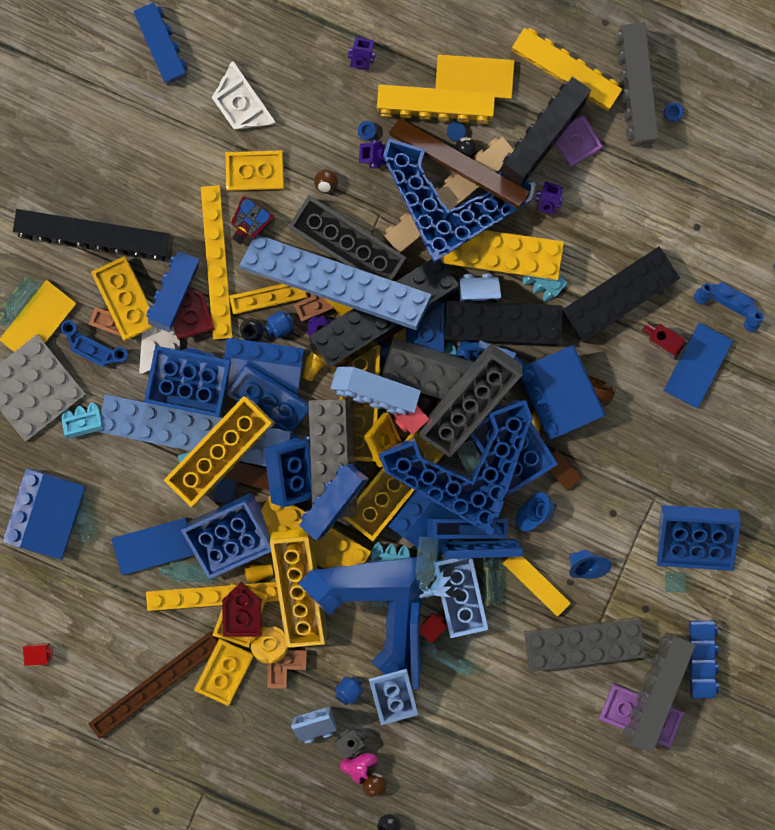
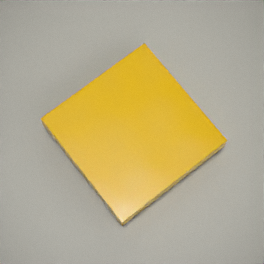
M383 413L364 436L378 467H383L379 453L402 443L389 413Z

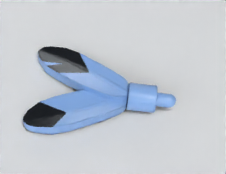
M447 568L439 574L431 588L423 591L424 593L419 597L428 598L433 596V594L441 597H456L462 591L457 587L444 586L452 574V569Z

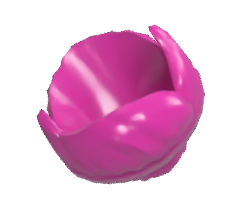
M362 753L355 758L347 757L342 759L340 769L361 785L364 779H368L367 772L369 766L377 767L378 757L371 753Z

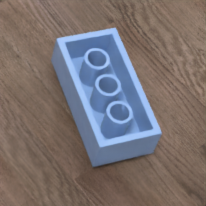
M336 367L330 388L337 391L336 395L345 398L349 396L353 398V401L370 403V406L373 408L387 409L386 412L395 415L415 413L421 391L355 367Z
M458 558L433 561L437 577L443 570L447 568L452 569L451 577L444 586L457 587L462 591L456 597H441L450 638L488 630L473 559Z

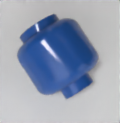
M280 310L266 319L267 325L265 329L270 337L274 335L275 338L280 339L293 331L292 326L295 324L288 312L285 313Z
M354 676L352 678L343 677L335 687V697L344 705L354 704L363 693V689L360 686L362 682Z

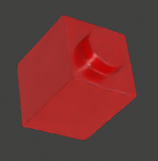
M432 612L420 625V634L432 644L447 627L444 623L446 619L440 613L435 615Z
M49 643L26 644L23 646L24 666L50 663V659H53V650L49 648Z

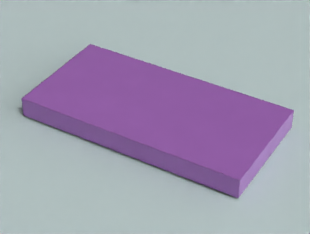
M612 684L598 719L621 729H624L626 725L629 726L631 721L630 713L634 707L636 708L638 703V693ZM673 707L670 708L657 741L658 744L668 748L671 747L684 712Z

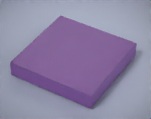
M584 115L572 121L555 143L570 168L603 148Z

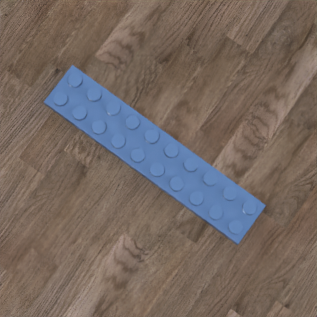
M257 235L252 240L239 265L242 270L417 330L432 299L431 294L261 235Z
M105 394L100 415L103 430L97 432L192 451L222 418ZM271 428L240 461L266 466L264 448L290 440L292 432Z

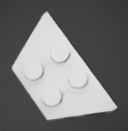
M232 61L225 76L220 81L219 87L212 96L218 108L234 130L275 124L276 122Z
M147 300L149 305L153 307L154 304ZM173 326L170 333L156 327L142 333L139 373L143 374L150 371L155 346L180 350L181 340L177 339Z

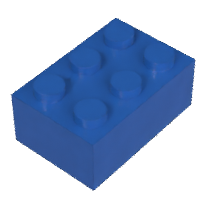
M294 438L265 447L264 453L271 503L287 507L311 499L312 482L309 442Z

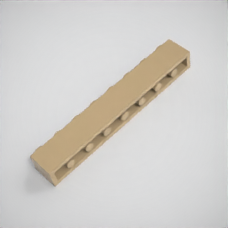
M496 137L488 144L489 148L485 152L480 150L473 156L475 161L496 173L500 171L503 164L502 161L509 152L511 154L513 152V148L503 137L499 140ZM452 174L444 181L445 185L442 188L436 187L435 190L442 204H445L447 209L450 210L457 207L475 192L479 186L458 174L455 177ZM409 212L400 217L401 222L398 225L392 224L385 230L387 233L384 235L385 239L400 254L421 237Z

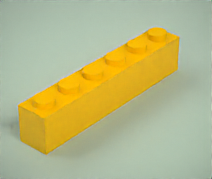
M524 28L512 46V52L562 83L565 80L569 82L573 76L591 89L588 97L589 100L609 111L622 90L618 82L613 79L607 80L599 70H591L586 67L587 63L583 60H575L570 57L571 53L562 48L559 50L554 47L555 44L547 38L543 40L538 37L539 34L531 28L528 30Z

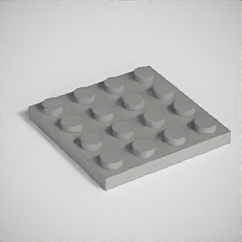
M38 334L0 363V411L25 442L86 394Z

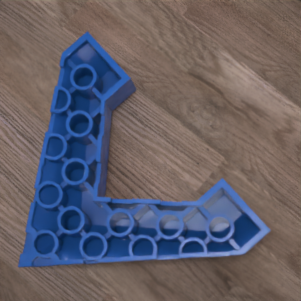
M388 138L383 158L433 263L518 210L490 192L480 197H475L465 202L462 206L448 210L439 199L432 183L424 175L421 162L425 149ZM526 180L522 185V188L530 193L521 207L532 200L535 182Z
M526 400L505 404L490 411L488 415L494 430L471 479L422 457L415 438L396 444L379 453L385 473L400 480L405 485L420 492L492 536L517 465L518 457L524 445L532 416Z
M430 555L399 558L391 561L359 563L351 566H336L328 569H312L298 583L317 605L329 615L346 601H387L388 614H386L385 628L387 634L384 649L371 663L382 675L407 669L409 675L411 667L412 603H418L421 609L422 598L419 596L424 591Z

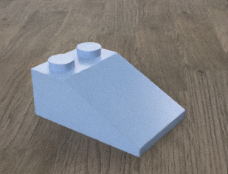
M474 274L463 275V278L459 279L460 301H499L501 299L498 277H494V274H482V278H475Z
M407 669L369 679L381 725L418 715Z
M331 706L296 716L291 724L292 730L299 742L304 741L305 743L313 742L316 740L315 737L323 735V738L332 736L334 731H337Z

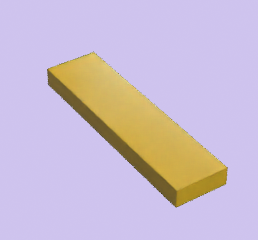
M279 284L230 295L229 298L233 315L305 299L308 298V295L305 291L285 284Z
M523 556L508 557L503 562L557 617L571 604Z

